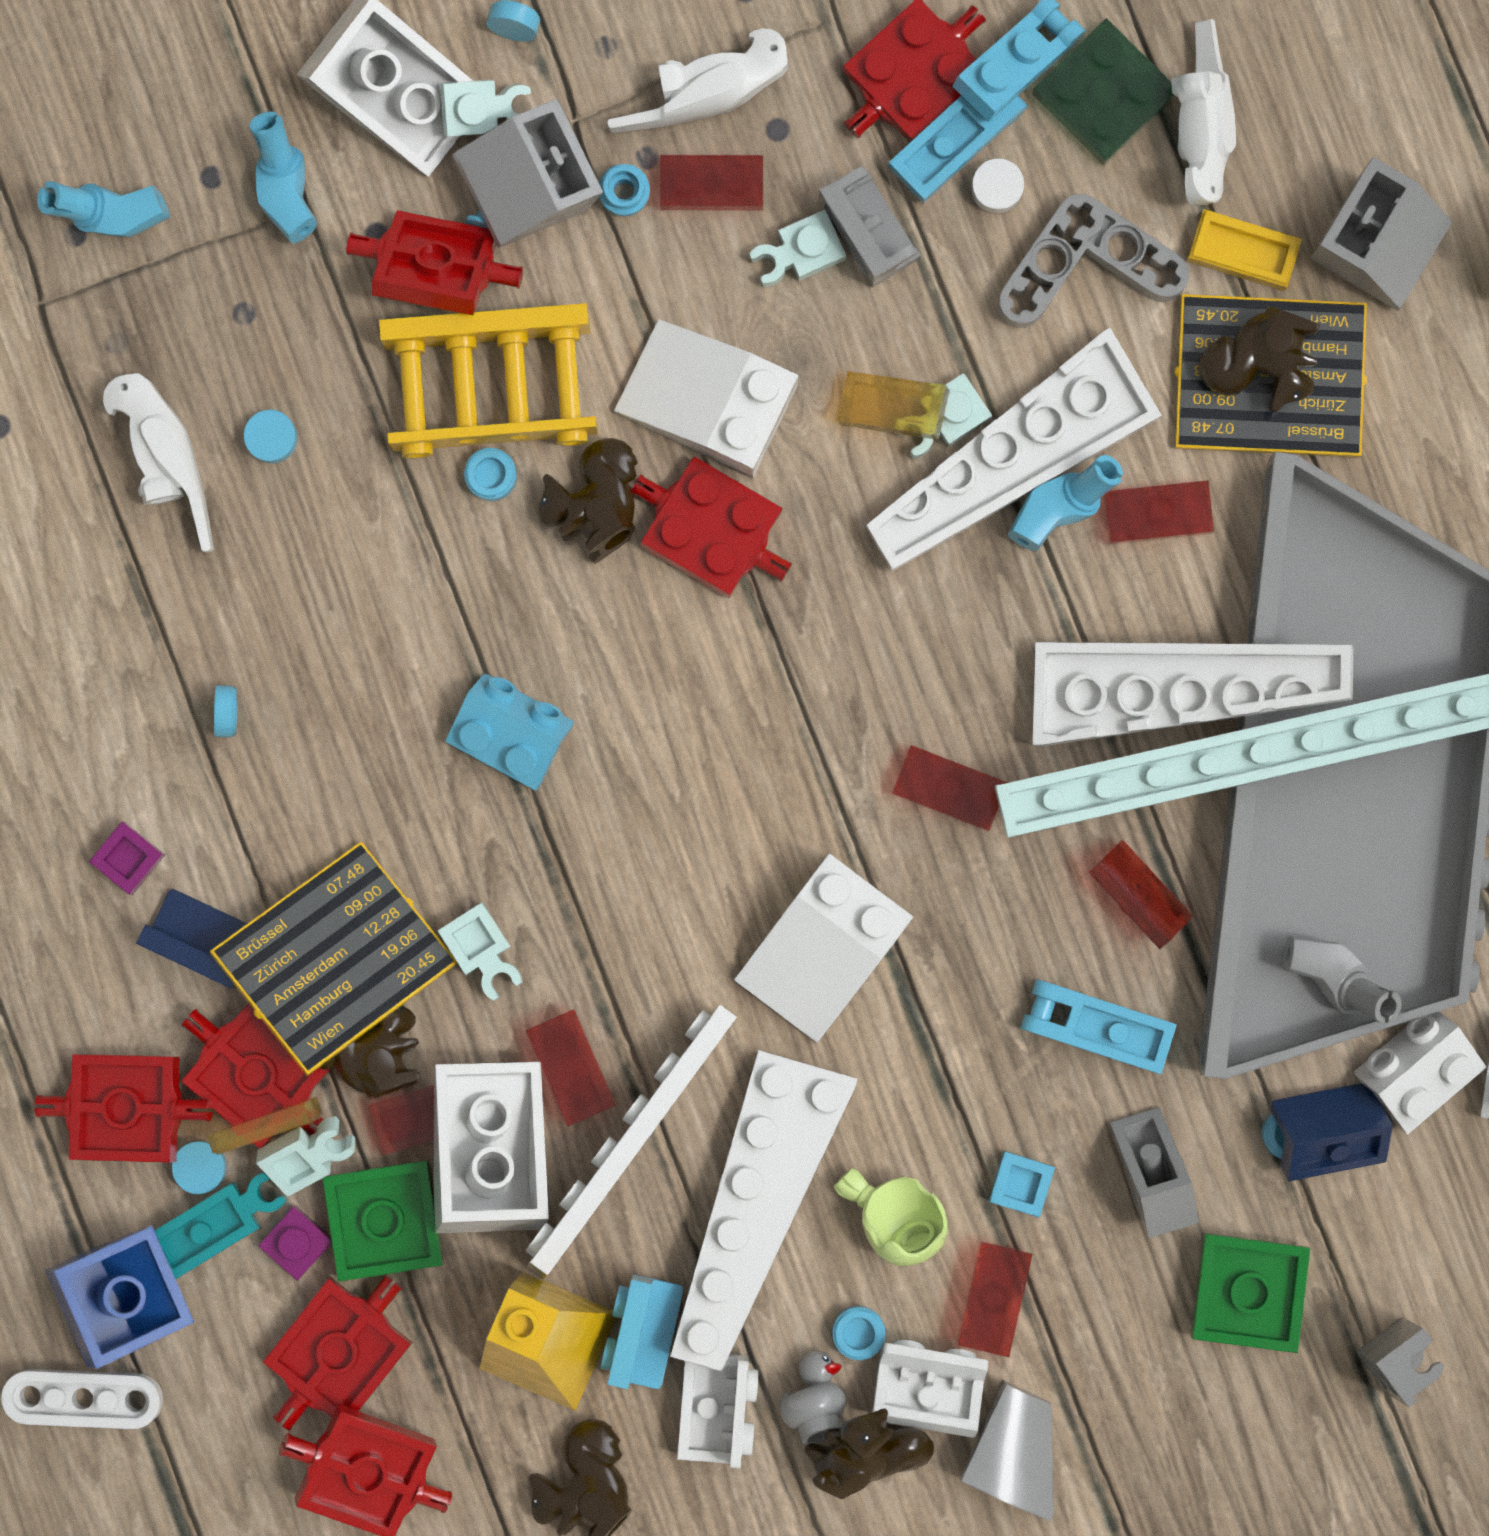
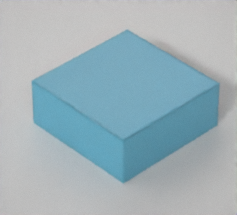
M1003 1151L988 1201L1040 1218L1055 1167Z

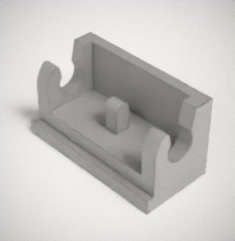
M863 166L819 190V204L823 210H826L831 223L872 288L921 258L917 248L913 246L874 184L871 175Z
M1403 1317L1356 1351L1386 1393L1408 1408L1417 1402L1414 1396L1436 1381L1444 1368L1441 1362L1431 1364L1425 1372L1415 1371L1423 1361L1424 1354L1422 1352L1432 1339L1424 1328Z

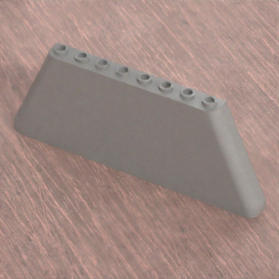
M1274 452L1269 459L1265 475L1246 644L1352 645L1354 647L1352 700L1238 717L1236 731L1489 674V570L1300 456ZM1489 729L1230 787L1200 1046L1199 1072L1201 1076L1227 1079L1468 1002L1469 992L1475 993L1477 990L1480 975L1479 962L1473 961L1475 940L1480 941L1482 939L1485 928V911L1478 909L1480 889H1486L1489 883V858L1484 857L1486 836L1489 837ZM1293 936L1342 944L1370 971L1373 983L1400 995L1402 1007L1397 1018L1391 1023L1384 1021V1024H1381L1360 1011L1346 1014L1332 1006L1312 978L1284 970L1282 957L1287 938Z

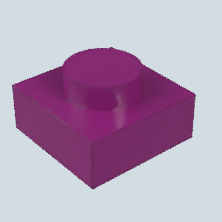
M122 821L89 862L127 894L133 895L166 854L127 822Z
M295 1205L258 1246L298 1281L332 1244V1239L325 1230Z

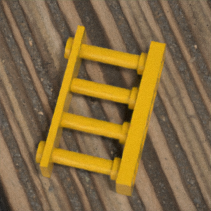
M587 303L475 312L474 316L457 313L379 320L380 340L386 350H394L395 356H400L405 432L387 434L388 444L394 452L402 451L403 458L430 457L433 455L434 448L557 439V445L576 446L588 443V436L599 435L596 416L581 417L575 342L580 341V335L591 334ZM549 337V343L555 345L560 419L529 422L524 347L528 345V339ZM497 341V346L503 348L509 423L478 426L472 351L477 349V343ZM446 346V351L451 352L457 427L426 430L420 356L425 354V347Z

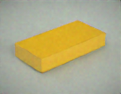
M1203 209L1187 262L1285 291L1291 278L1302 239Z

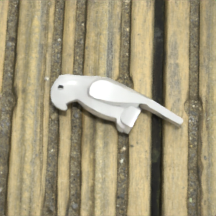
M1214 19L1195 23L1196 73L1184 74L1171 79L1172 94L1177 96L1181 102L1178 152L1179 156L1189 164V167L1185 168L1186 200L1192 206L1218 203L1223 193L1225 166L1229 155L1236 146L1235 113L1229 76L1223 72Z
M761 28L749 33V40L753 43L746 53L710 54L698 58L686 66L675 60L659 64L665 105L658 109L609 119L608 127L610 132L618 133L665 127L733 111L749 101L762 89L781 78L788 70V57L784 39L772 29Z
M139 373L115 377L104 390L103 403L109 415L114 416L118 411L130 417L129 433L132 452L137 465L144 475L138 489L139 496L143 498L144 505H157L182 499L185 496V491L190 501L201 550L206 553L212 552L214 545L207 504L188 431L152 382Z

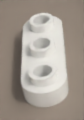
M26 1369L15 1374L6 1382L2 1390L1 1402L5 1413L13 1421L20 1424L139 1429L151 1423L159 1415L163 1406V1393L159 1384L152 1377L140 1373ZM27 1386H34L39 1390L40 1401L38 1404H30L26 1401L24 1391ZM80 1388L88 1389L92 1393L93 1402L91 1406L84 1407L78 1403L76 1394ZM131 1391H140L145 1396L146 1403L142 1409H136L130 1405L129 1394Z

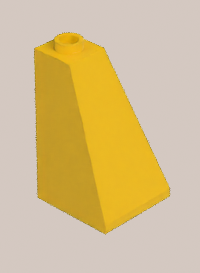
M522 1271L509 1287L486 1339L479 1369L576 1411L616 1317H613V1311Z

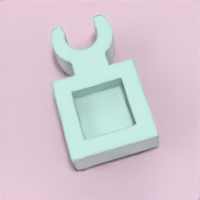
M491 79L440 83L443 135L449 137L487 133L498 126L497 118L503 117L505 120H508L518 115L512 110V100L520 94H531L530 87L522 84H511L506 86L500 94H495V82Z
M826 210L778 230V236L783 245L778 247L769 244L759 245L749 253L751 263L768 258L775 264V269L771 273L760 277L762 287H771L778 284L784 277L785 271L794 268L800 281L846 260V253Z
M963 373L921 400L920 406L926 413V416L923 418L908 417L902 420L897 425L895 433L899 437L908 430H916L922 435V443L910 451L912 459H917L924 456L930 450L933 439L940 435L949 447L992 418V414Z
M481 902L438 930L465 975L480 968L483 973L481 980L482 989L491 1000L495 1001L500 998L498 992L493 987V979L497 974L501 972L507 973L516 986L523 983L519 970L514 965L503 962L499 957V954L511 946L484 903Z
M336 1116L329 1117L320 1122L316 1133L308 1136L301 1127H298L258 1149L256 1164L288 1197L329 1175L331 1161H342L349 1158L355 1152L356 1138L351 1134L341 1140L331 1139L339 1132L340 1120Z

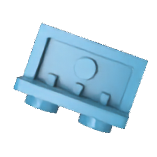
M483 674L468 691L445 742L537 791L543 783L561 743L571 731L574 721L564 716L556 706L547 702H538L521 693L510 681Z
M633 1274L630 1287L619 1285L612 1316L622 1319L618 1339L607 1337L600 1369L610 1371L607 1385L628 1389L630 1383L654 1389L661 1388L684 1289L682 1285Z

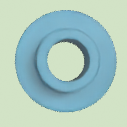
M615 165L603 174L599 182L603 191L600 195L601 203L614 215H634L641 211L648 202L650 196L648 179L639 168L633 165ZM620 184H629L634 188V193L628 199H620L615 195V189Z

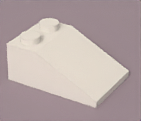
M353 0L297 73L299 78L327 101L427 177L431 175L460 137H447L443 135L440 83L472 81V79L378 0Z
M658 319L616 405L614 413L754 478L798 387V375L755 354Z
M829 853L734 980L818 1043L913 919V916Z
M541 1062L435 1065L433 1166L435 1233L540 1230L549 1219Z

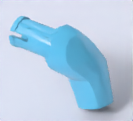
M264 112L255 116L249 125L261 155L256 164L258 203L274 225L291 243L295 244L309 236L317 226L315 216L303 199L306 170L304 157L299 149L290 146L282 117L280 115L277 116L276 112Z
M48 181L44 183L46 189L41 187L37 196L38 208L43 214L71 219L79 230L88 233L115 237H133L171 217L163 196L153 185L129 194L120 195L92 183L85 184L80 188H72L54 181Z
M1101 455L1082 473H1067L1033 489L1008 532L1009 538L1028 550L1037 551L1055 527L1074 524L1097 513L1101 497L1122 481L1120 478L1123 476V470L1118 461L1111 456Z

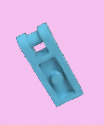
M1041 0L1026 17L966 68L952 85L988 122L1066 54L1085 34L1086 30L1075 19L1070 22L1059 11L1061 5L1056 0ZM1045 26L1056 38L1049 42L1038 32L1041 27Z
M961 95L889 162L888 168L924 204L1005 128L1013 124L1025 112L1028 105L1017 96L988 122Z
M1035 980L1031 994L1036 997L1030 1015L1024 1014L1020 1029L1157 1074H1162L1177 1024L1042 980ZM1056 1002L1070 1007L1064 1026L1050 1022Z

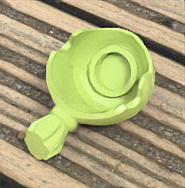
M852 1168L833 1186L839 1196L849 1201L857 1202V1205L863 1208L862 1225L867 1240L876 1254L886 1262L896 1266L916 1265L929 1260L945 1244L948 1234V1221L945 1209L936 1195L926 1191L917 1179L905 1176L894 1178L875 1188L867 1183L859 1171Z

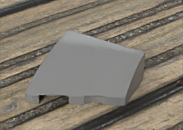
M1003 1380L982 1423V1432L965 1465L960 1480L997 1499L1050 1521L1054 1514L1052 1404Z

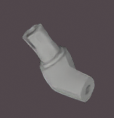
M1293 936L1287 938L1282 957L1284 970L1312 978L1332 1006L1346 1014L1360 1011L1381 1024H1384V1021L1391 1023L1397 1018L1402 1007L1400 995L1373 983L1370 971L1342 944Z

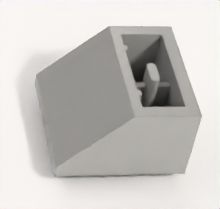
M558 99L511 117L453 154L457 166L498 248L588 211L603 193Z
M1372 157L1359 175L1310 259L1399 311L1452 221L1419 183Z

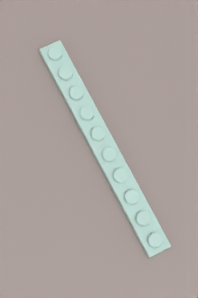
M1489 674L996 785L995 791L1006 838L1489 729Z

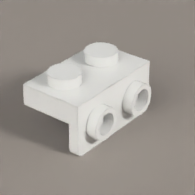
M1435 1012L1411 1020L1402 1031L1382 1048L1373 1052L1355 1070L1354 1074L1363 1085L1374 1093L1395 1124L1408 1135L1486 1068V1065L1459 1026L1441 1012Z
M898 1340L893 1344L885 1343L878 1363L872 1413L886 1408L888 1410L886 1423L975 1438L978 1432L983 1383L988 1371L989 1361L979 1359L973 1352L963 1349H950L944 1353L926 1350L922 1344L911 1340Z
M729 1354L722 1371L685 1361L677 1460L728 1463L730 1468H741V1456H752L754 1423L744 1422L746 1401L756 1402L759 1370L748 1369V1355Z

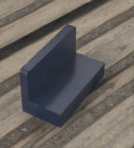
M172 889L168 892L153 925H144L136 944L230 989H237L211 956L210 951L248 923L187 894Z
M1362 1083L1272 1101L1271 1113L1285 1137L1280 1167L1288 1182L1385 1163L1387 1161L1393 1125L1374 1093Z

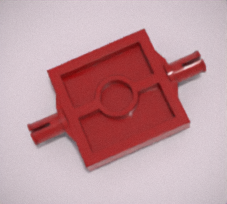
M914 0L843 65L842 71L860 89L865 102L857 112L844 121L846 128L849 131L853 129L852 134L856 138H860L880 118L882 121L894 126L909 143L961 96L952 85L957 77L977 60L969 51L965 39L986 22L983 14L980 12L977 15L978 9L971 5L965 13L950 25L948 22L939 19L922 0Z
M399 210L396 211L391 228L380 239L357 235L351 232L346 246L347 255L351 254L376 259L377 267L372 278L373 296L473 316L480 294L490 282L519 289L524 271L523 266L518 267L494 262L493 254L496 243L489 228Z
M693 456L681 478L672 484L668 490L644 477L642 474L638 477L637 483L635 482L632 487V494L657 507L654 521L642 539L640 547L730 599L742 577L752 571L755 566L782 582L793 564L766 549L769 533L781 515L783 508Z
M249 1003L232 1022L219 1029L204 1017L198 1009L193 1010L189 1014L190 1018L185 1019L181 1026L185 1027L205 1046L202 1048L198 1062L181 1080L182 1083L202 1100L211 1099L213 1109L259 1149L267 1145L280 1128L293 1121L310 1136L316 1133L317 1128L313 1124L318 1127L324 1119L307 1104L310 1102L313 1090L332 1068L322 1070L319 1067L309 1076H306L263 1020L258 1019L254 1015V1009Z
M72 1054L71 1083L66 1096L37 1095L34 1102L35 1105H54V1108H34L36 1117H65L69 1131V1160L171 1163L177 1162V1131L181 1120L210 1122L213 1112L193 1111V1109L213 1108V1103L211 1099H182L179 1089L180 1056Z
M384 1275L367 1299L352 1294L330 1277L265 1358L263 1363L283 1378L288 1389L292 1392L279 1411L273 1415V1419L279 1424L289 1411L294 1408V1411L282 1425L283 1428L291 1431L294 1424L308 1407L323 1411L331 1418L338 1404L359 1411L413 1342L393 1327L383 1313L399 1291L402 1290V1287L395 1282L385 1296L381 1297L382 1293L393 1281L391 1277Z
M338 1404L325 1433L316 1443L286 1433L283 1437L284 1442L280 1444V1456H286L306 1463V1474L294 1497L296 1507L379 1536H395L403 1518L417 1503L438 1510L441 1513H445L448 1510L447 1504L450 1505L451 1491H446L426 1483V1470L437 1448L434 1438Z

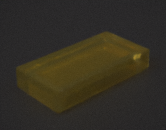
M847 371L836 420L842 426L939 440L950 390L946 385Z
M315 1096L222 1128L208 1135L207 1138L212 1153L219 1155L312 1123L320 1118L323 1112L318 1097Z

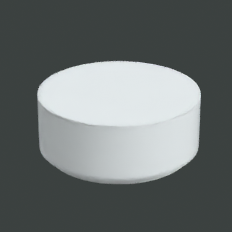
M1005 159L986 161L977 169L973 177L971 187L973 198L983 210L990 213H1004L1011 210L1019 202L1024 189V178L1020 169L1014 163Z

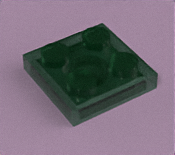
M1107 18L1063 59L1032 92V95L1103 165L1113 158L1175 97L1172 94V82Z

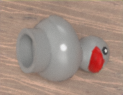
M817 1350L806 1353L798 1366L802 1381L809 1387L803 1388L792 1395L785 1392L780 1400V1416L783 1422L791 1429L799 1431L803 1444H816L826 1441V1431L840 1429L839 1417L844 1412L846 1406V1396L841 1387L831 1383L833 1376L841 1370V1364L834 1363L829 1355Z

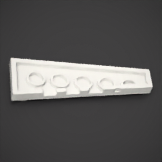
M1108 328L1060 366L1050 377L1022 397L1018 403L997 420L995 419L984 428L980 434L963 448L946 459L925 479L919 481L866 525V529L891 572L1024 497L1041 484L1059 477L1155 422L1162 415L1111 328Z
M1036 642L1032 745L1050 746L1352 700L1354 647L1352 645Z
M721 1005L718 1006L712 1015L702 1010L685 1033V1036L692 1040V1043L681 1058L671 1052L654 1075V1078L661 1082V1085L649 1100L640 1094L622 1120L630 1125L619 1142H616L609 1136L591 1161L592 1164L599 1168L587 1185L580 1180L576 1181L559 1204V1206L567 1211L555 1228L545 1223L525 1250L533 1257L526 1266L528 1269L542 1279L550 1273L737 1018L734 1014Z
M758 1050L670 1357L722 1371L856 1087L858 1079Z

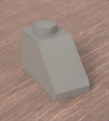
M1160 1107L1110 1122L1131 1195L1148 1238L1199 1223L1192 1182Z

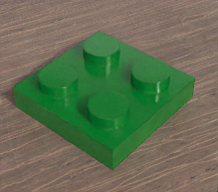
M429 1160L328 1175L323 1178L338 1282L442 1266L444 1264L440 1233H435L434 1193Z
M1203 1232L1190 1337L1193 1340L1298 1353L1310 1247Z

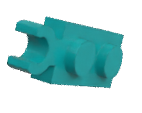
M263 1172L256 1175L250 1181L246 1193L242 1194L235 1182L231 1183L156 1229V1236L175 1279H178L261 1228L262 1226L255 1213L258 1211L273 1212L280 1209L288 1201L287 1196L284 1194L274 1201L265 1200L261 1195L260 1189L262 1184L269 1181L270 1178Z

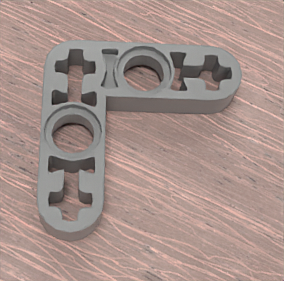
M1075 194L1061 203L1004 286L998 300V311L1001 318L1014 328H1027L1034 325L1041 318L1084 254L1157 302H1169L1176 299L1183 292L1189 280V269L1186 262L1177 253L1095 198L1086 194ZM1083 208L1090 213L1087 221L1092 227L1090 229L1083 225L1079 227L1070 242L1073 245L1079 246L1078 250L1074 251L1065 239L1050 234L1053 230H1056L1062 237L1072 219L1067 212L1071 211L1077 214ZM1117 235L1130 237L1136 245L1135 256L1128 261L1115 260L1109 254L1108 241ZM1046 248L1059 250L1065 259L1064 269L1054 275L1043 273L1036 263L1037 254ZM1146 249L1154 254L1148 261V264L1160 271L1166 265L1175 270L1172 279L1178 283L1176 286L1167 283L1163 289L1157 287L1154 284L1157 275L1146 266L1143 268L1141 275L1133 272L1140 264ZM1024 272H1027L1036 283L1051 289L1048 293H1045L1039 285L1030 301L1031 307L1035 310L1031 313L1024 309L1017 315L1011 311L1014 302L1009 296L1013 294L1020 297L1024 293L1031 279L1021 276Z

